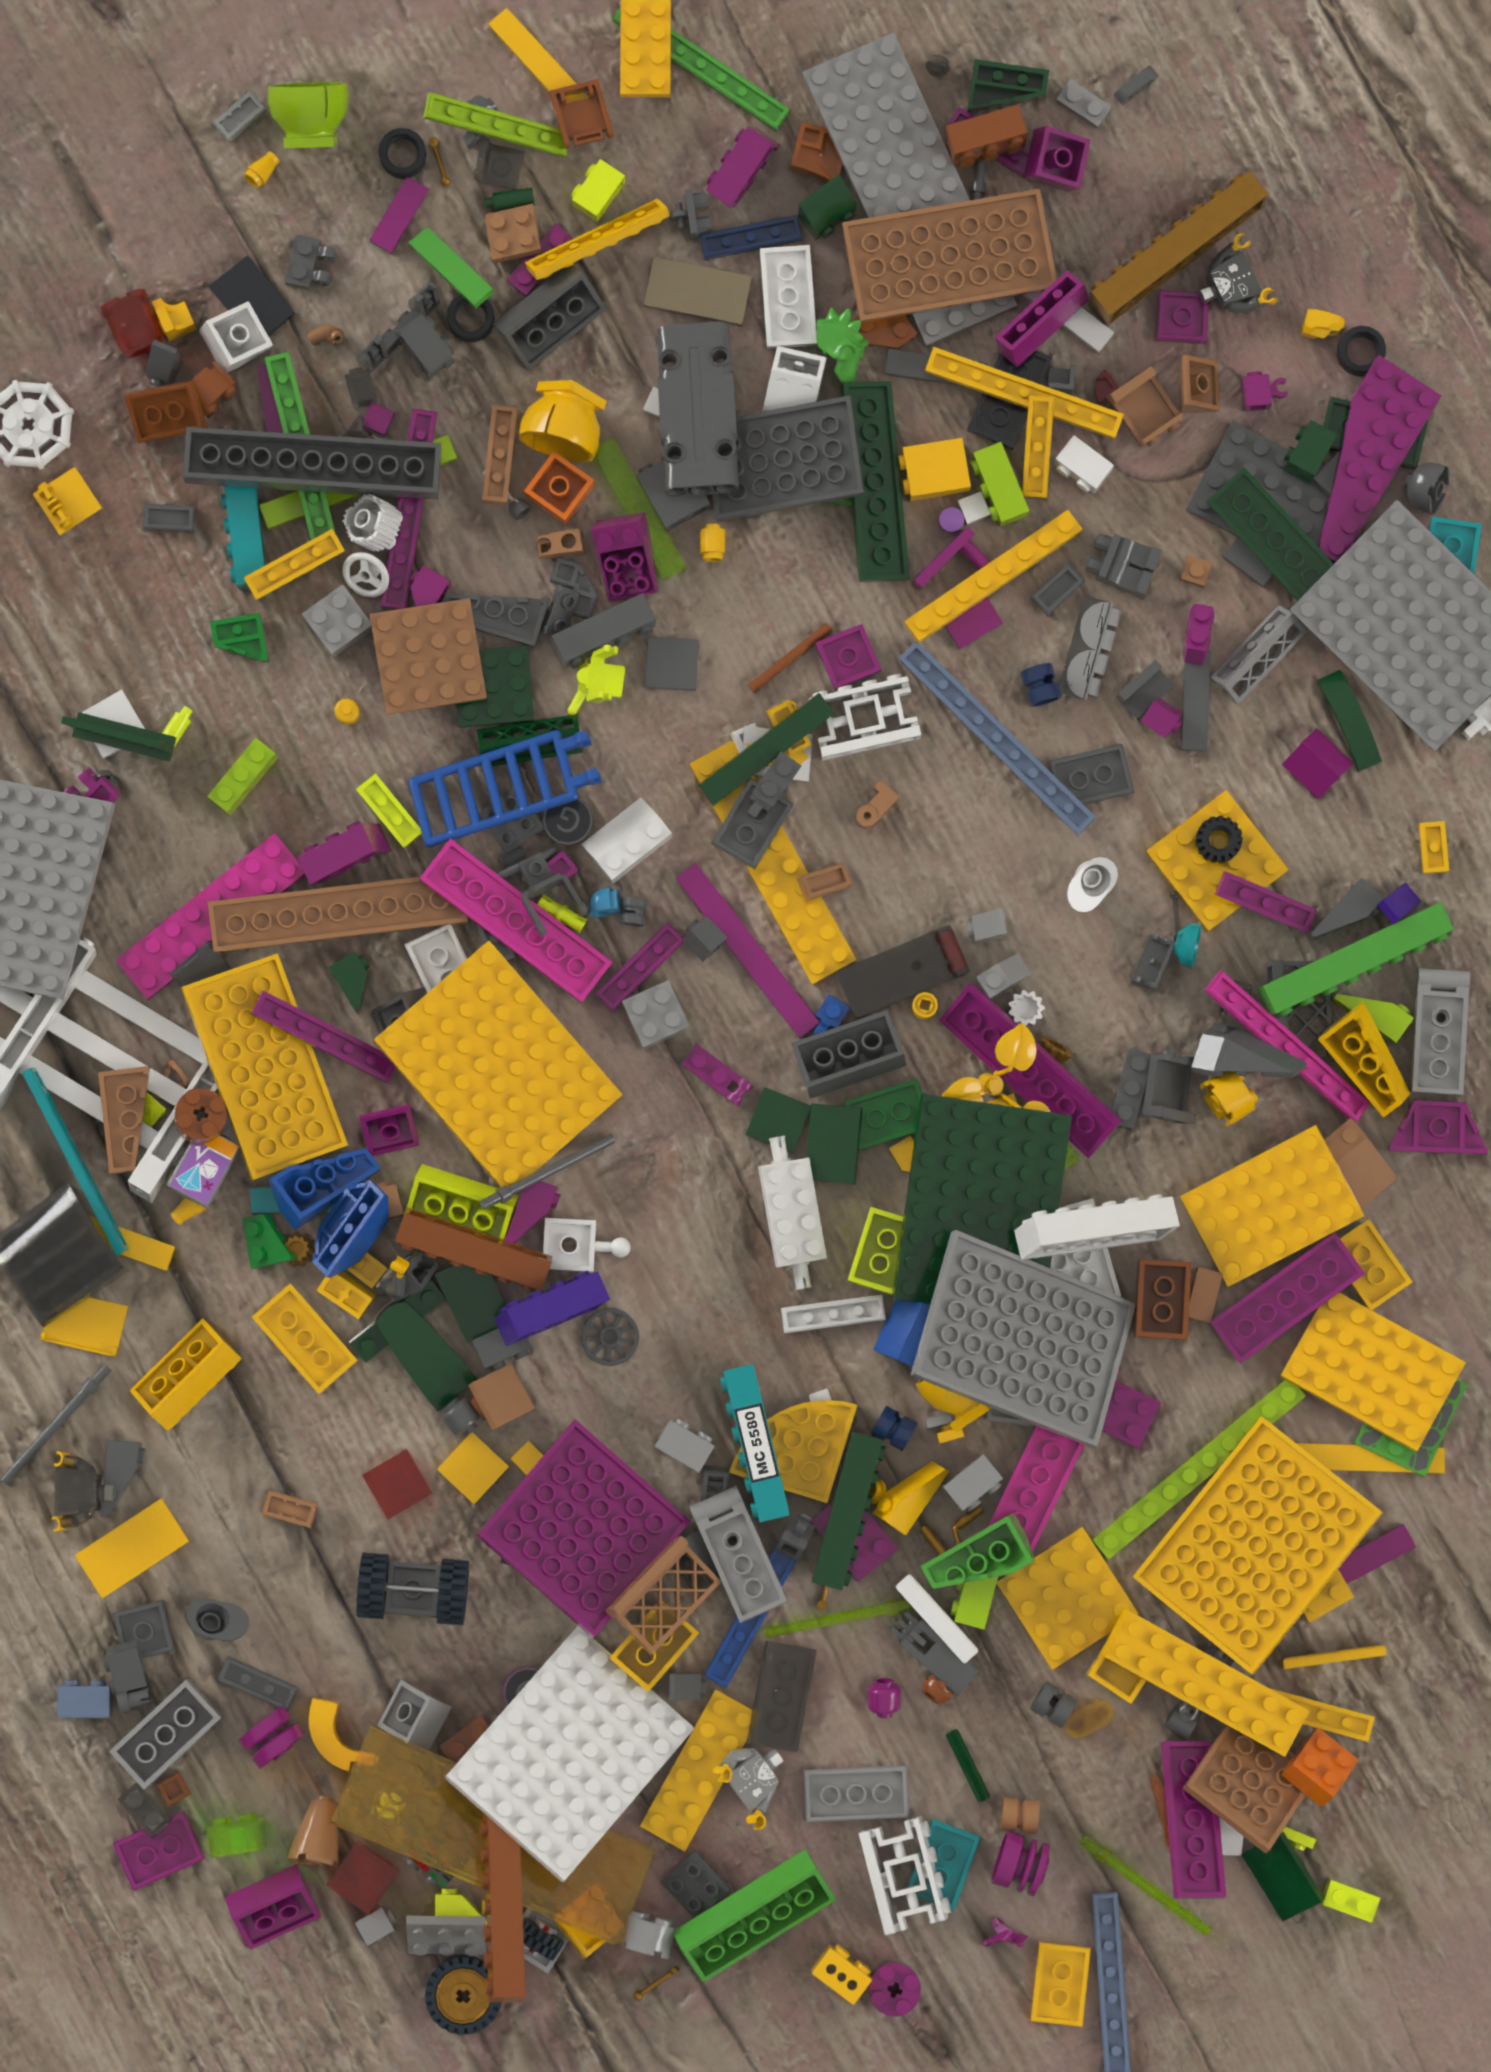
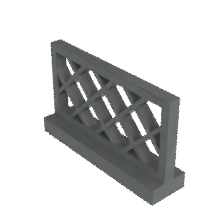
M1272 960L1266 963L1267 984L1286 975V967H1294L1297 970L1314 961ZM1331 994L1324 996V1003L1320 1008L1313 1003L1308 1004L1315 1011L1308 1021L1297 1012L1301 1007L1300 1003L1295 1008L1291 1006L1293 1012L1289 1015L1286 1014L1280 1018L1278 1014L1272 1016L1292 1032L1288 1028V1021L1294 1015L1303 1026L1296 1034H1293L1302 1041L1298 1036L1306 1028L1309 1029L1316 1036V1039L1307 1046L1309 1049H1312L1319 1041L1318 1038L1332 1025ZM1317 1015L1325 1021V1029L1320 1034L1310 1025ZM1327 1050V1057H1320L1325 1063L1334 1062V1058Z

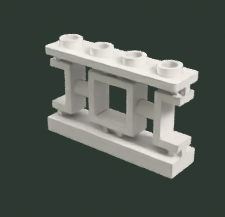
M901 674L887 677V681L877 683V680H869L863 682L861 687L852 688V685L837 688L838 692L828 694L827 691H820L813 694L814 697L820 693L827 703L852 698V700L843 702L844 716L830 717L826 720L829 736L818 738L822 761L921 739L922 734L917 716L904 719L899 698L900 696L911 694L908 676L902 677ZM898 687L902 688L892 691L895 704L881 707L878 694L867 695ZM874 702L879 725L855 730L850 708ZM897 714L900 727L910 725L908 728L877 734V732L886 730L883 718L886 716ZM848 725L851 738L861 736L859 739L827 746L828 743L836 742L834 728Z
M922 1816L904 1821L906 1834L885 1839L882 1826L863 1830L859 1833L885 1935L906 1930L908 1926L905 1916L928 1911L930 1923L932 1924L938 1921H945L948 1918L947 1913L951 1912L948 1898H943L941 1888L944 1887L941 1872H936L934 1862H937L936 1851L933 1846L930 1847L929 1845L930 1828L927 1821L923 1822ZM914 1827L916 1828L924 1862H922L920 1852L906 1855L903 1841L916 1837ZM875 1837L879 1847L893 1844L896 1858L883 1862L885 1872L883 1871ZM914 1860L920 1884L898 1890L892 1865ZM927 1878H929L938 1913L935 1912L933 1903L919 1906L916 1892L929 1888ZM888 1888H890L892 1898L902 1895L907 1897L909 1909L896 1913L898 1922L896 1921Z

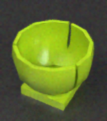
M302 82L268 86L267 100L270 114L286 133V136L283 138L284 149L335 147L337 145L338 138L335 131L348 113L349 92L347 83Z

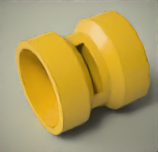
M927 992L918 994L912 1003V1012L915 1017L920 1020L932 1018L937 1011V999L934 995Z

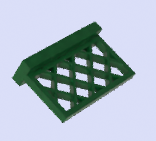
M78 712L76 719L63 716L61 724L74 728L72 737L168 762L171 761L177 738Z

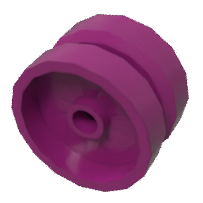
M284 1705L276 1709L238 1739V1742L245 1751L252 1750L261 1743L263 1747L255 1752L252 1760L259 1769L270 1761L277 1760L293 1747L292 1744L305 1735L298 1724H292L285 1730H281L280 1727L288 1722L291 1717Z

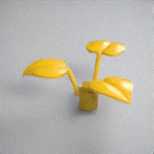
M1020 1023L999 1039L995 1048L996 1058L1000 1064L1008 1066L1007 1068L1000 1071L996 1070L993 1074L983 1073L978 1079L963 1077L948 1087L942 1097L984 1103L981 1096L986 1093L991 1096L997 1095L1013 1107L1022 1108L1002 1093L1004 1084L1000 1075L1011 1072L1013 1067L1019 1071H1025L1033 1064L1036 1057V1043L1030 1030ZM1035 1100L1027 1102L1023 1107L1024 1109L1050 1112L1044 1103Z

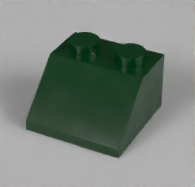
M838 174L799 203L798 218L815 240L821 237L825 239L835 231V226L841 222L850 221L855 216L854 212H856L857 204L842 177Z

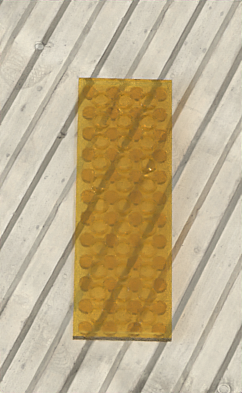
M370 1726L330 1823L482 1888L481 1876L482 1873H485V1863H481L480 1859L481 1847H484V1837L480 1836V1822L483 1821V1812L445 1779V1776L457 1763ZM608 1829L562 1883L520 1846L522 1906L618 1946L655 1848Z

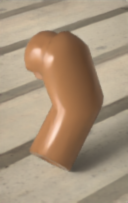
M325 324L306 334L312 345L322 340L339 345L344 341L345 336L341 329L329 324Z

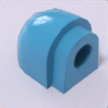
M611 887L594 893L589 901V916L601 918L621 914L618 890H612Z

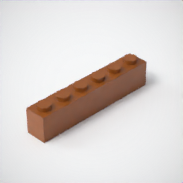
M408 1207L405 1209L395 1242H398L399 1246L404 1249L414 1250L416 1248L424 1251L423 1254L435 1259L442 1257L448 1259V1263L454 1266L462 1267L466 1265L472 1267V1270L478 1274L487 1275V1273L496 1275L498 1280L505 1283H511L512 1281L520 1283L522 1288L529 1291L541 1290L543 1288L553 1257Z

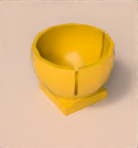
M573 380L538 381L536 391L543 396L527 408L520 423L519 440L527 447H531V449L546 456H550L555 451L569 462L585 463L592 461L598 450L600 426L595 411L605 410L607 400Z
M921 1379L915 1384L920 1396L934 1409L954 1415L955 1419L949 1425L955 1433L991 1409V1407Z

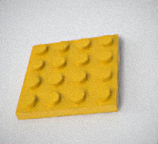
M1227 790L1146 851V854L1207 932L1241 907V905L1214 895L1224 871L1266 888L1289 870ZM1219 815L1224 818L1229 817L1232 822H1236L1238 828L1242 831L1241 836L1243 837L1241 848L1236 856L1230 861L1220 864L1219 862L1211 863L1208 859L1205 860L1203 855L1198 853V847L1195 845L1196 833L1202 823L1210 817H1218ZM1215 830L1210 834L1209 841L1214 848L1223 849L1228 845L1229 838L1224 831Z
M1083 1527L1034 1557V1562L1013 1574L1006 1575L996 1583L1051 1670L1112 1632L1124 1609L1136 1615L1139 1614Z

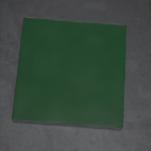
M764 1087L745 1135L769 1145V1138L785 1136L787 1152L793 1154L811 1105Z

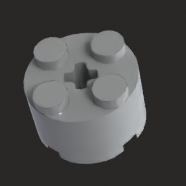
M631 1910V1913L626 1916L619 1945L626 1946L627 1949L651 1956H654L655 1953L661 1955V1958L669 1959L675 1938L673 1932L677 1929L674 1927L676 1921L662 1917L651 1920V1914Z

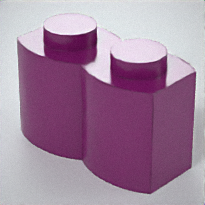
M1200 604L1192 606L1182 652L1184 662L1200 665L1205 662L1214 622V609L1212 606Z

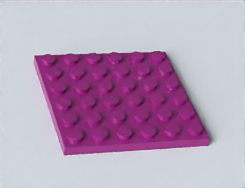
M574 1419L476 1536L589 1636L594 1638L611 1618L605 1610L680 1535L690 1523V1520Z

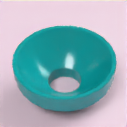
M1192 922L1182 930H1178L1174 955H1177L1184 967L1193 969L1197 956L1201 923Z

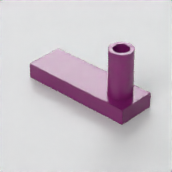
M967 527L911 583L917 589L921 588L958 550L978 570L986 566L990 559L970 540L975 534Z

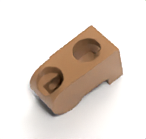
M580 528L536 537L539 559L586 555L584 535Z
M882 780L874 787L877 795L868 805L861 806L857 811V823L864 829L876 826L899 801L900 797Z

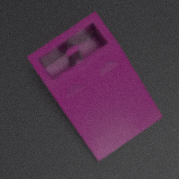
M645 512L597 520L591 532L609 601L635 597L642 593L643 595L657 593L658 588L651 535Z

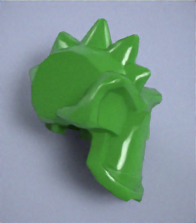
M831 308L826 319L816 320V341L818 347L823 350L824 355L829 354L833 359L837 360L834 372L842 383L855 382L859 360L864 356V348L869 345V341L859 333L861 321H852L850 309L847 308L839 315L834 308Z

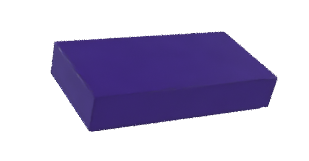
M1405 882L1377 905L1389 920L1395 924L1422 901Z

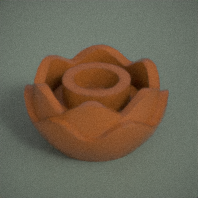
M933 1675L924 1679L922 1685L923 1693L932 1702L944 1704L951 1699L952 1691L947 1690L946 1684L943 1681H936Z

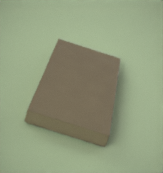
M654 257L644 307L742 326L752 276Z

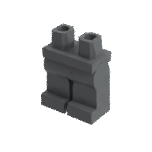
M1115 533L1113 537L1099 534L1093 548L1106 552L1105 557L1101 560L1090 556L1085 570L1096 575V580L1143 599L1162 550L1156 547L1145 546Z

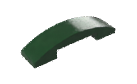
M1341 670L1318 679L1317 683L1347 741L1348 750L1358 772L1382 762L1367 720Z

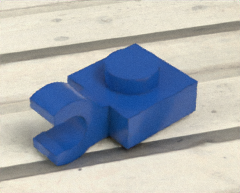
M828 994L815 1015L821 1022L813 1035L828 1031L829 1027H839L850 1007Z

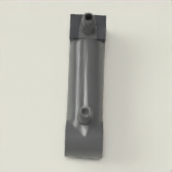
M1213 1642L1211 1643L1206 1654L1231 1667L1234 1660ZM1179 1700L1169 1714L1164 1727L1187 1740L1196 1727L1202 1711Z

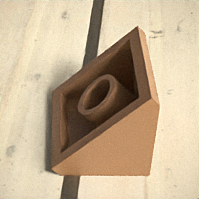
M1187 354L1182 355L1179 362L1181 412L1220 411L1218 362Z

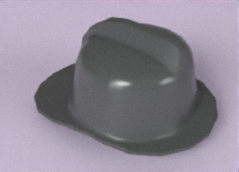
M203 1598L191 1604L187 1612V1620L190 1627L199 1637L205 1640L233 1641L241 1638L249 1627L247 1613L241 1607L231 1603Z

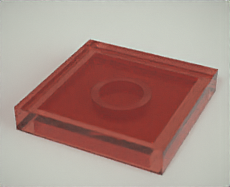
M407 1449L362 1475L388 1520L433 1494Z

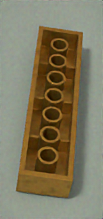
M1250 171L1244 176L1242 173L1235 176L1230 181L1231 185L1227 189H1218L1210 196V202L1206 205L1202 203L1197 205L1190 212L1191 216L1185 221L1182 218L1176 221L1170 227L1171 231L1165 236L1162 233L1151 241V247L1145 251L1143 248L1132 255L1130 263L1126 266L1123 263L1111 272L1112 276L1106 281L1101 279L1091 287L1093 291L1089 294L1090 297L1087 305L1105 326L1108 327L1264 207L1269 194Z

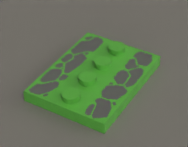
M1456 1380L1417 1452L1412 1451L1364 1423L1354 1444L1425 1477L1467 1383Z

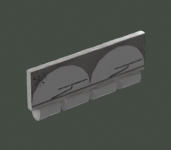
M1084 596L1059 684L1061 694L1087 700L1088 696L1098 698L1102 680L1093 678V676H1104L1109 656L1100 654V651L1111 652L1116 632L1107 630V627L1117 628L1122 613L1121 610L1113 608V603Z

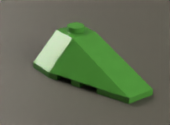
M1011 1514L920 1567L932 1588L935 1589L1013 1574L1035 1560L1026 1533L1015 1514Z

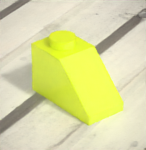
M441 1888V1893L435 1894V1916H484L463 1893H457V1888Z

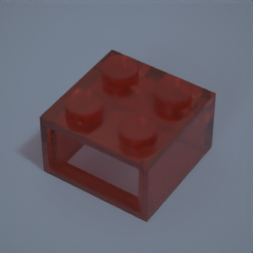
M358 1840L333 1874L327 1886L369 1915L401 1869Z

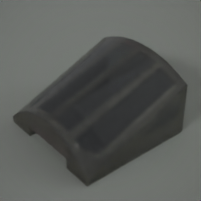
M68 1182L0 1233V1266L21 1299L43 1328L129 1272L128 1267L120 1263L74 1194L76 1191L75 1187Z

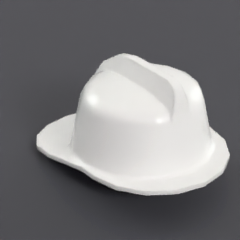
M1097 857L1079 865L1067 890L1068 902L1073 909L1079 912L1091 911L1112 890L1118 878L1114 862L1108 858Z

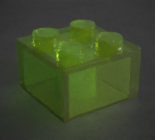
M256 1812L241 1814V1816H238L239 1820L231 1821V1816L212 1820L213 1823L206 1827L210 1857L216 1858L256 1852L267 1848L264 1817H257Z

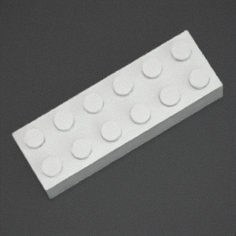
M1162 1194L1150 1196L1147 1200L1140 1201L1139 1198H1131L1121 1204H1117L1116 1201H1109L1101 1204L1099 1207H1094L1093 1204L1078 1207V1210H1070V1207L1057 1209L1055 1213L1047 1214L1046 1210L1033 1213L1030 1219L1022 1221V1225L1015 1229L1014 1232L1021 1260L1158 1241L1178 1228L1180 1224L1173 1196L1163 1198Z

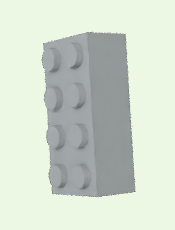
M186 1679L109 1752L145 1790L224 1716L190 1679Z

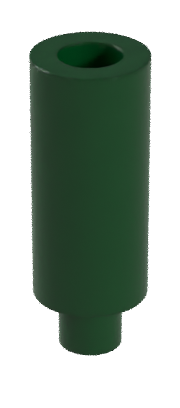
M532 188L493 193V197L484 198L485 208L495 207V211L507 210L528 204L535 206Z

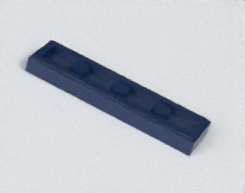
M798 215L699 234L704 261L760 250V248H770L803 241Z

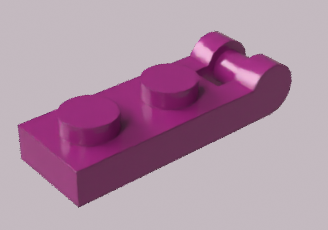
M697 1043L681 1063L682 1066L737 1107L743 1101L741 1098L746 1092L749 1093L753 1088V1085ZM732 1081L738 1085L733 1093L727 1089Z

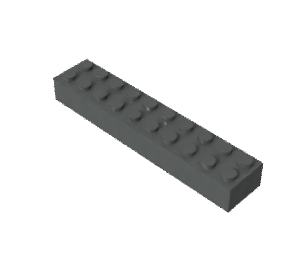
M186 427L183 478L186 484L359 495L370 494L374 496L439 500L442 447L441 443Z

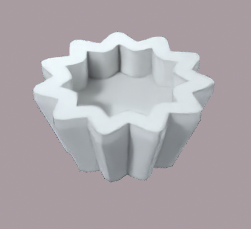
M1023 990L1020 995L1014 994V1001L1008 1003L1012 1008L1009 1011V1015L1014 1016L1015 1023L1021 1021L1025 1026L1028 1023L1035 1025L1036 1019H1042L1041 1011L1045 1007L1040 1004L1042 998L1036 997L1034 991L1028 994Z

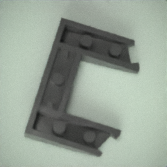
M426 283L408 300V307L411 311H405L397 321L399 324L393 330L388 329L382 336L379 334L374 335L357 354L356 361L370 374L402 343L395 332L418 314H423L424 317L429 315L440 304L437 287L433 283Z

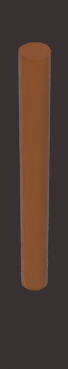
M826 622L748 685L751 691L755 693L814 646L815 642L820 641L833 631L830 625Z

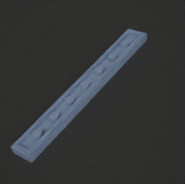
M1118 1892L1091 1893L1104 2072H1131Z

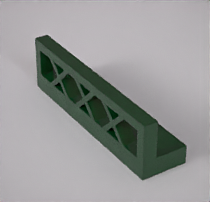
M575 714L477 729L480 755L554 730L560 731L563 739L580 732L578 716ZM574 724V728H561L563 725ZM538 729H547L542 733L535 732ZM512 733H522L520 736H510ZM485 737H497L495 740L484 741ZM553 742L539 746L542 759L557 757ZM575 748L566 752L567 755L583 753V749ZM529 750L515 754L517 763L532 760ZM506 758L492 761L491 764L492 766L507 764Z

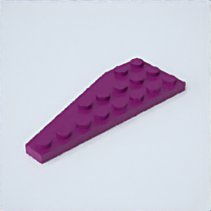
M1380 355L1376 356L1353 394L1349 405L1350 411L1348 420L1345 423L1344 438L1339 450L1333 487L1327 504V514L1318 544L1320 550L1333 564L1353 545L1442 396Z

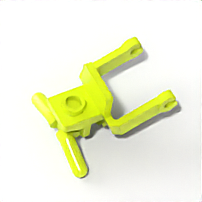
M603 645V648L593 652L590 664L588 659H585V663L579 666L580 670L577 672L578 691L568 707L569 715L577 714L585 698L587 702L600 704L604 701H611L612 697H622L625 667L604 663L606 658L618 654L617 646Z

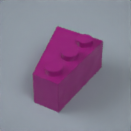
M747 127L739 131L734 139L737 142L732 151L729 149L726 151L720 161L723 163L718 172L713 171L706 182L709 184L706 191L729 207H735L752 185V180L760 169L763 170L767 162L765 160L773 149L777 151L780 147L779 143L758 128Z
M357 821L346 827L348 831L342 834L337 832L327 836L325 843L319 846L316 843L304 849L305 853L297 858L309 884H321L347 872L349 868L361 862L363 864L369 862V858L378 853L387 854L391 852L392 849L381 825Z

